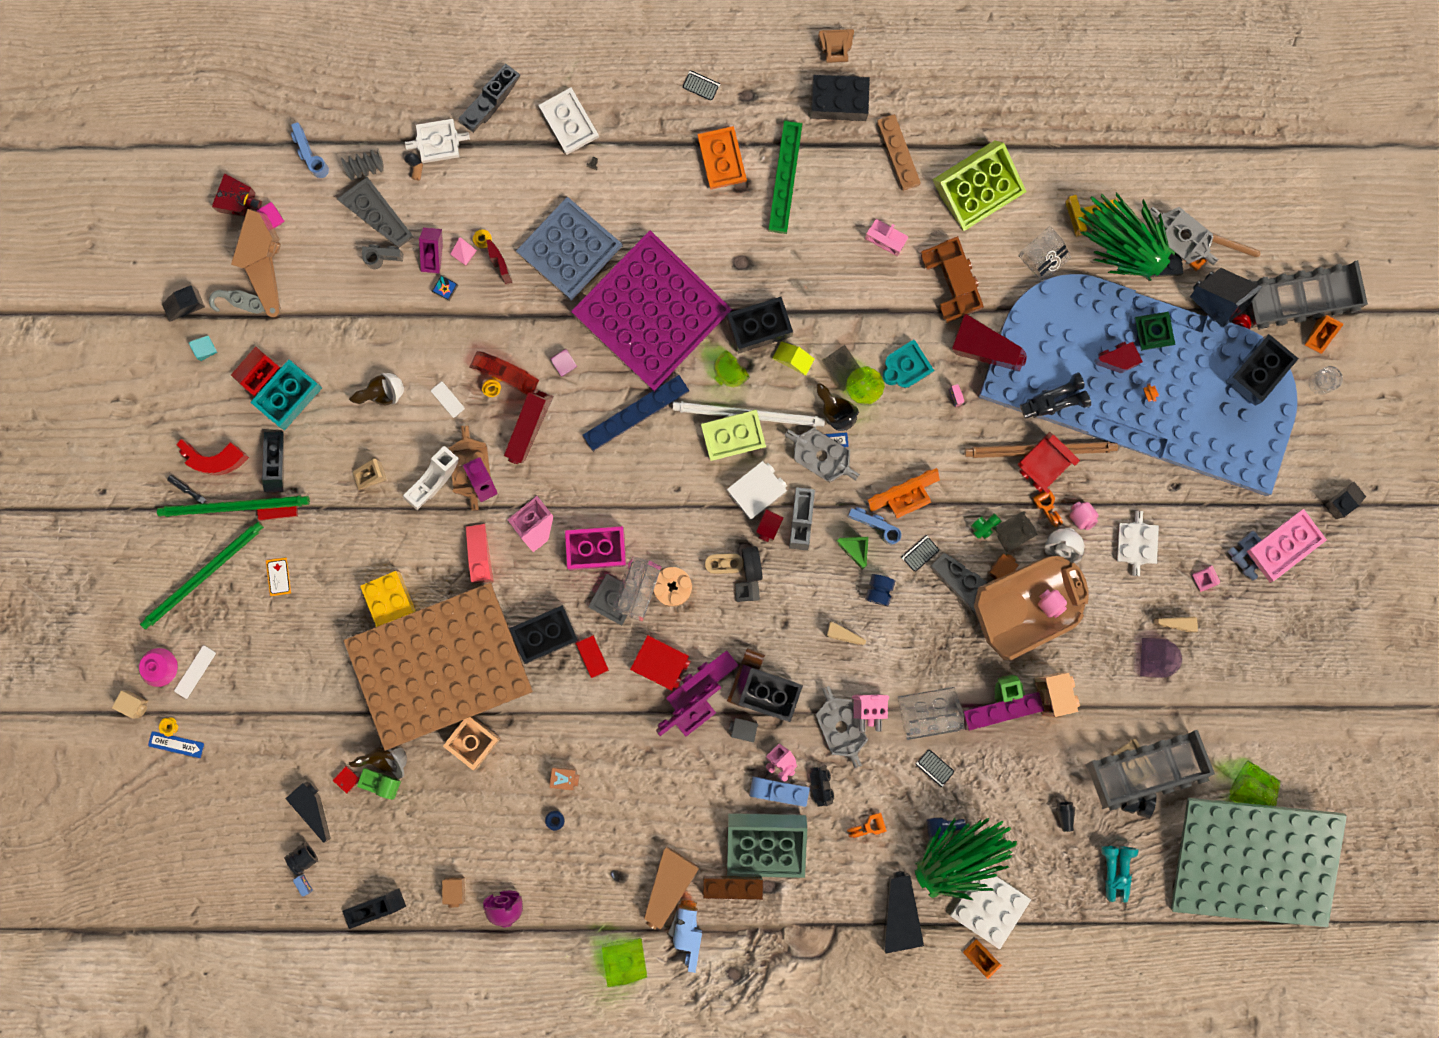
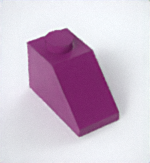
M423 227L419 237L421 272L440 273L443 250L442 229Z

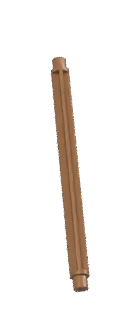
M1110 442L1064 444L1073 454L1118 451V444ZM1036 445L972 447L965 449V457L1026 456Z

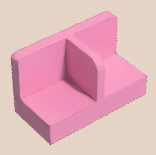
M876 219L868 230L865 239L898 257L908 236L894 229V224L890 227Z

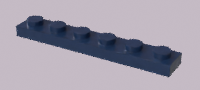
M678 375L655 391H652L583 434V437L594 452L689 393L690 390L681 376Z

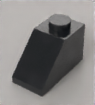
M192 285L173 292L162 303L169 322L205 308L199 291Z
M1354 481L1326 502L1324 506L1335 519L1344 518L1360 506L1366 495Z

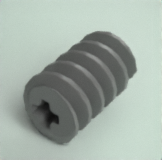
M377 149V154L370 150V156L363 152V158L356 154L355 160L348 156V162L341 158L345 174L350 180H354L355 175L361 178L362 172L365 176H369V170L373 175L376 174V169L380 172L384 171L383 159L379 149Z

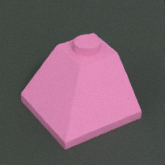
M536 496L507 520L521 539L534 552L548 541L553 515L539 497Z

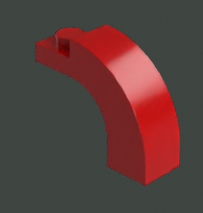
M183 439L176 444L180 448L179 453L188 459L185 462L187 466L208 475L230 473L242 466L249 458L237 445L231 442L219 454L210 457L202 456Z

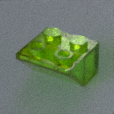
M1247 760L1231 786L1229 799L1237 803L1276 806L1281 781L1261 769L1258 765Z

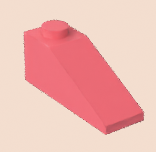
M485 524L466 527L471 582L476 584L494 581Z

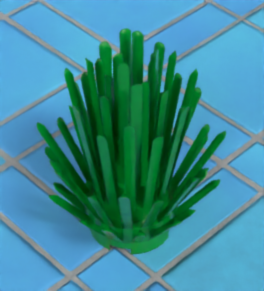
M1117 192L1116 197L1120 201L1117 202L1114 199L1113 203L1120 211L1102 193L1101 198L1111 209L1091 196L1092 202L1103 213L1095 207L1092 211L1097 216L1091 214L1083 207L1080 210L1101 230L1082 217H1078L1080 221L1094 230L1091 233L1084 231L1080 233L1107 249L1106 253H1108L1094 251L1095 254L1109 258L1108 260L1095 258L1093 261L1119 267L1117 271L1110 270L1108 272L1112 274L1143 276L1148 281L1152 280L1150 277L1153 274L1158 276L1170 263L1168 259L1170 254H1175V251L1169 247L1161 213L1158 215L1160 222L1156 225L1145 200H1142L1141 214L1152 232L1151 234L1145 224L1139 220Z
M956 818L952 820L934 846L941 832V827H939L935 836L931 837L922 859L915 862L917 869L914 871L921 888L926 887L930 892L928 896L931 898L945 895L967 900L973 899L966 893L951 891H995L993 888H981L988 885L980 884L979 882L960 883L997 877V874L990 873L1010 868L1009 866L999 865L968 875L1012 858L1011 853L1013 852L1009 849L1015 847L1017 841H1007L1006 838H1003V834L1010 831L1011 828H1005L1004 826L998 829L997 827L1003 824V821H1000L991 828L988 826L975 835L974 832L989 822L990 818H986L984 821L979 820L971 827L970 824H966L941 850L956 829V825L953 826Z

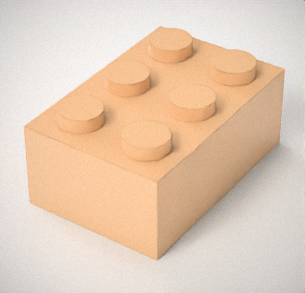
M1054 673L1034 678L1037 692L1040 694L1044 711H1042L1043 716L1057 717L1078 712L1077 707L1080 706L1077 695L1074 696L1073 688L1075 687V682L1069 673Z

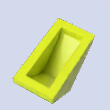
M784 342L780 343L772 358L805 376L814 361V358L799 346Z

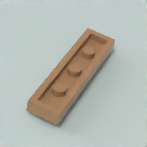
M895 114L877 120L878 128L902 191L919 186L921 182Z

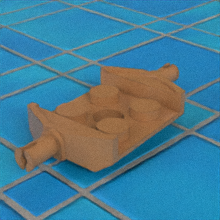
M461 426L462 439L448 448L459 458L458 464L452 473L453 493L469 497L471 511L479 510L478 496L463 465L481 457L491 477L487 444L473 440L469 434V426ZM483 485L480 489H485L488 485Z

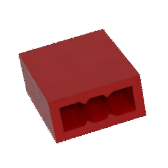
M647 635L630 670L672 691L673 688H678L682 680L679 676L682 670L686 672L691 661L688 660V655Z

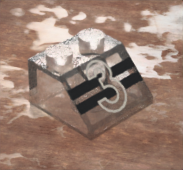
M1051 226L1047 227L1018 255L1041 281L1049 279L1071 259L1063 239Z

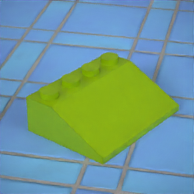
M996 140L932 179L940 197L962 231L967 230L1026 193L1005 144Z

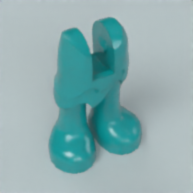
M1116 846L1101 847V853L1106 857L1107 863L1105 890L1106 898L1109 902H1115L1116 889H1120L1121 902H1128L1133 875L1130 874V862L1132 858L1138 856V848L1119 846V848ZM1119 854L1120 874L1116 876V862Z

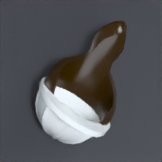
M381 373L370 380L366 389L356 391L349 397V400L356 404H362L367 400H371L379 405H393L397 403L404 392L403 383L394 374Z

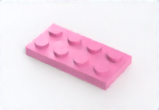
M1303 509L1250 548L1247 553L1271 583L1327 539Z

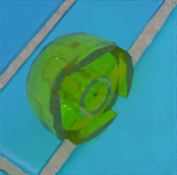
M728 350L723 351L714 362L716 376L714 378L721 386L725 384L728 387L735 388L743 385L750 376Z

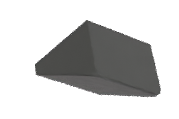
M757 581L735 583L736 602L760 600L759 583Z

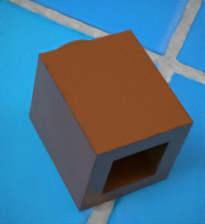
M1001 554L987 574L996 580L1015 571L1019 565L1010 554Z

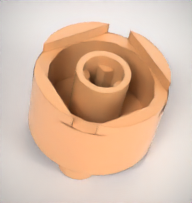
M665 568L654 579V594L666 606L675 607L682 605L691 595V579L680 568ZM675 582L678 589L670 592L668 584Z

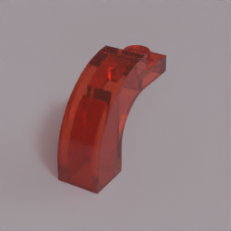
M481 351L476 352L469 368L481 375L507 384L525 395L535 390L539 379L528 374L527 371Z

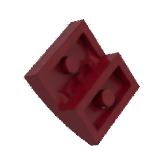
M490 239L486 240L489 257L494 268H500L505 284L513 283L510 271L499 249Z

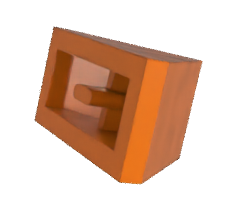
M1328 315L1318 319L1305 342V346L1322 354L1342 328L1343 323Z
M977 939L963 951L964 955L987 979L1002 966Z

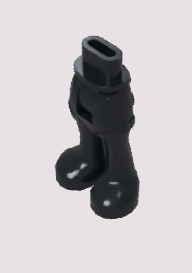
M1077 372L1071 376L1070 381L1065 385L1052 390H1042L1040 394L1032 399H1027L1026 403L1020 404L1024 418L1027 419L1032 416L1036 418L1037 416L1048 414L1054 415L1061 409L1075 405L1083 408L1090 407L1091 399L1086 390L1057 402L1054 400V398L1084 389L1085 384L1081 374Z

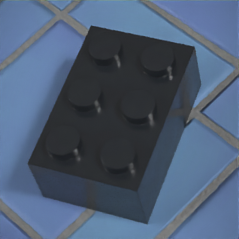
M813 75L811 119L867 121L869 114L870 77Z
M782 296L727 313V321L738 354L793 336V329Z
M1268 334L1260 339L1226 382L1256 406L1267 398L1299 358Z
M564 605L509 628L524 664L534 662L580 641Z
M743 665L731 702L791 722L803 685Z

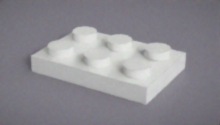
M572 88L538 105L566 155L599 138L596 129Z

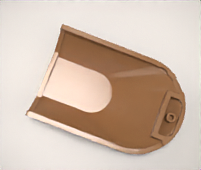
M1060 556L1042 558L980 586L974 608L986 642L1003 660H1013L1072 630L1084 617L1083 611L1085 604H1088L1089 598L1088 586L1080 568L1074 562H1070ZM1047 589L1050 592L1058 590L1067 601L1065 606L1067 609L1057 618H1054V616L1047 617L1038 606L1041 600L1039 596Z

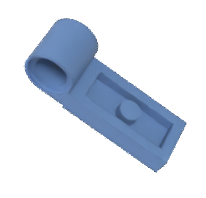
M299 122L292 124L293 132H291L294 142L299 144L300 149H297L301 160L306 161L309 170L315 177H326L329 173L328 165L321 157H313L304 130ZM322 164L320 170H314L316 165Z
M858 507L855 509L851 508L848 518L883 531L882 539L887 545H894L900 541L902 536L900 529L887 524V522L883 521V517L873 514L872 517L867 515L865 510ZM888 531L896 533L897 538L895 541L887 538Z
M753 777L749 796L806 807L810 788Z

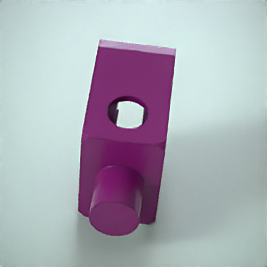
M481 457L463 465L480 502L498 494ZM483 485H488L487 488L480 489Z

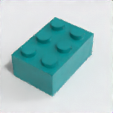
M288 360L250 403L285 431L323 387L295 363Z

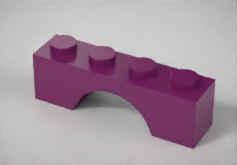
M1032 692L1023 695V698L1015 700L1012 698V701H1001L960 711L965 730L970 731L1042 712L1044 708L1039 692Z

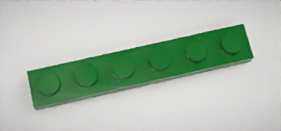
M784 121L768 232L787 234L803 123Z

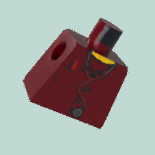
M224 174L212 208L219 213L245 217L248 209L259 210L262 206V201L254 198L256 192L251 187Z

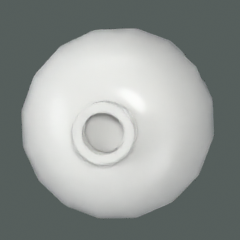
M1072 528L1058 529L1049 535L1045 545V553L1049 557L1060 556L1070 562L1078 563L1083 556L1084 541Z

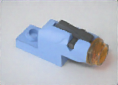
M682 899L681 904L678 906L679 909L675 913L669 934L673 937L675 949L690 951V954L686 953L685 965L688 966V972L696 973L702 930L695 929L697 927L696 915L698 907H696L697 902Z

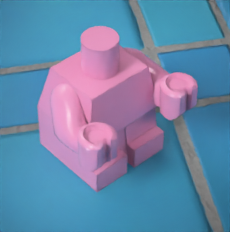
M779 743L766 756L767 760L771 762L766 765V768L769 772L773 773L776 766L782 771L778 774V777L785 782L788 779V775L793 776L795 774L797 764L791 751Z

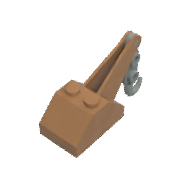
M250 209L247 210L231 265L245 268L258 296L240 290H216L209 297V305L214 311H220L215 306L214 300L217 297H222L234 307L255 314L265 311L270 317L280 315L281 308L272 258L275 254L279 253L281 243H279L280 238L267 214Z

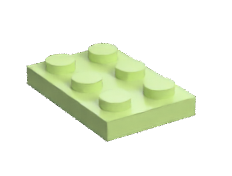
M757 409L701 423L710 461L766 447Z

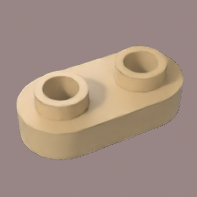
M737 554L710 555L705 561V568L711 574H735L742 570L743 559ZM733 560L737 562V566L734 568L730 566V562ZM713 561L718 562L717 568L711 567Z

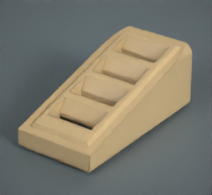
M1197 617L1153 620L1154 624L1186 632H1198Z
M829 622L826 634L828 638L862 646L865 645L866 640L835 622Z

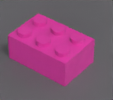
M623 526L565 530L567 569L569 571L627 567Z

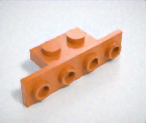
M938 469L925 471L916 478H910L901 485L893 486L886 492L872 496L868 499L869 510L873 512L889 505L897 519L930 504L931 499L924 488L940 481Z

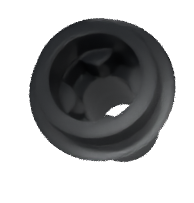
M1073 802L1058 803L1056 811L1062 831H1074L1075 807Z

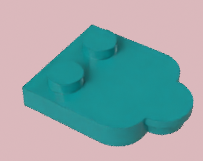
M915 339L887 356L885 362L887 368L884 370L882 377L888 385L897 384L901 388H909L933 373L934 369Z

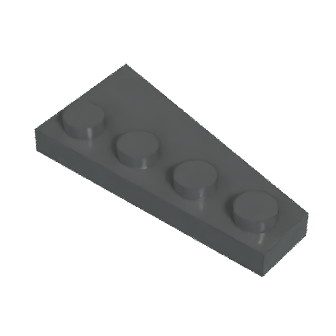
M368 177L337 199L398 248L414 237Z
M946 553L942 554L930 568L977 617L974 603L978 588L988 582L980 578L981 576L975 572L973 573L966 569L964 565Z

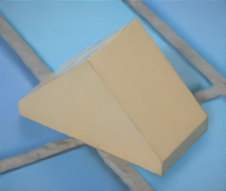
M372 459L353 471L358 490L387 480L382 463L377 459Z

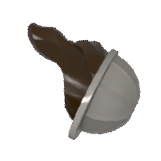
M381 745V747L373 749L369 754L357 757L354 761L349 762V765L358 768L366 764H372L384 772H392L396 777L403 778V768L406 765L407 756L404 749L400 746L385 751L383 745Z

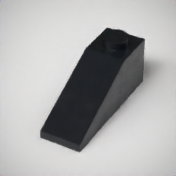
M264 432L262 470L264 492H284V432Z
M304 782L285 799L320 840L325 843L331 837L321 797L317 793L319 790L312 782Z
M400 888L345 909L342 912L348 928L351 929L393 914L405 908L406 904Z

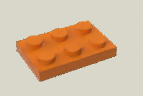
M734 126L697 134L710 190L747 182Z

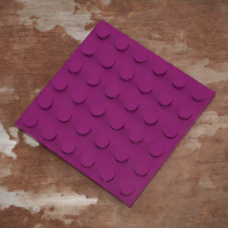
M649 230L571 313L652 391H655L727 316V313L731 312L732 308Z

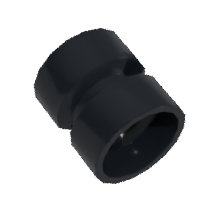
M1130 787L1132 793L1140 791L1139 789ZM1145 797L1138 799V803L1129 806L1127 802L1121 804L1122 811L1132 814L1137 812L1138 816L1150 819L1155 810L1157 797L1145 800Z

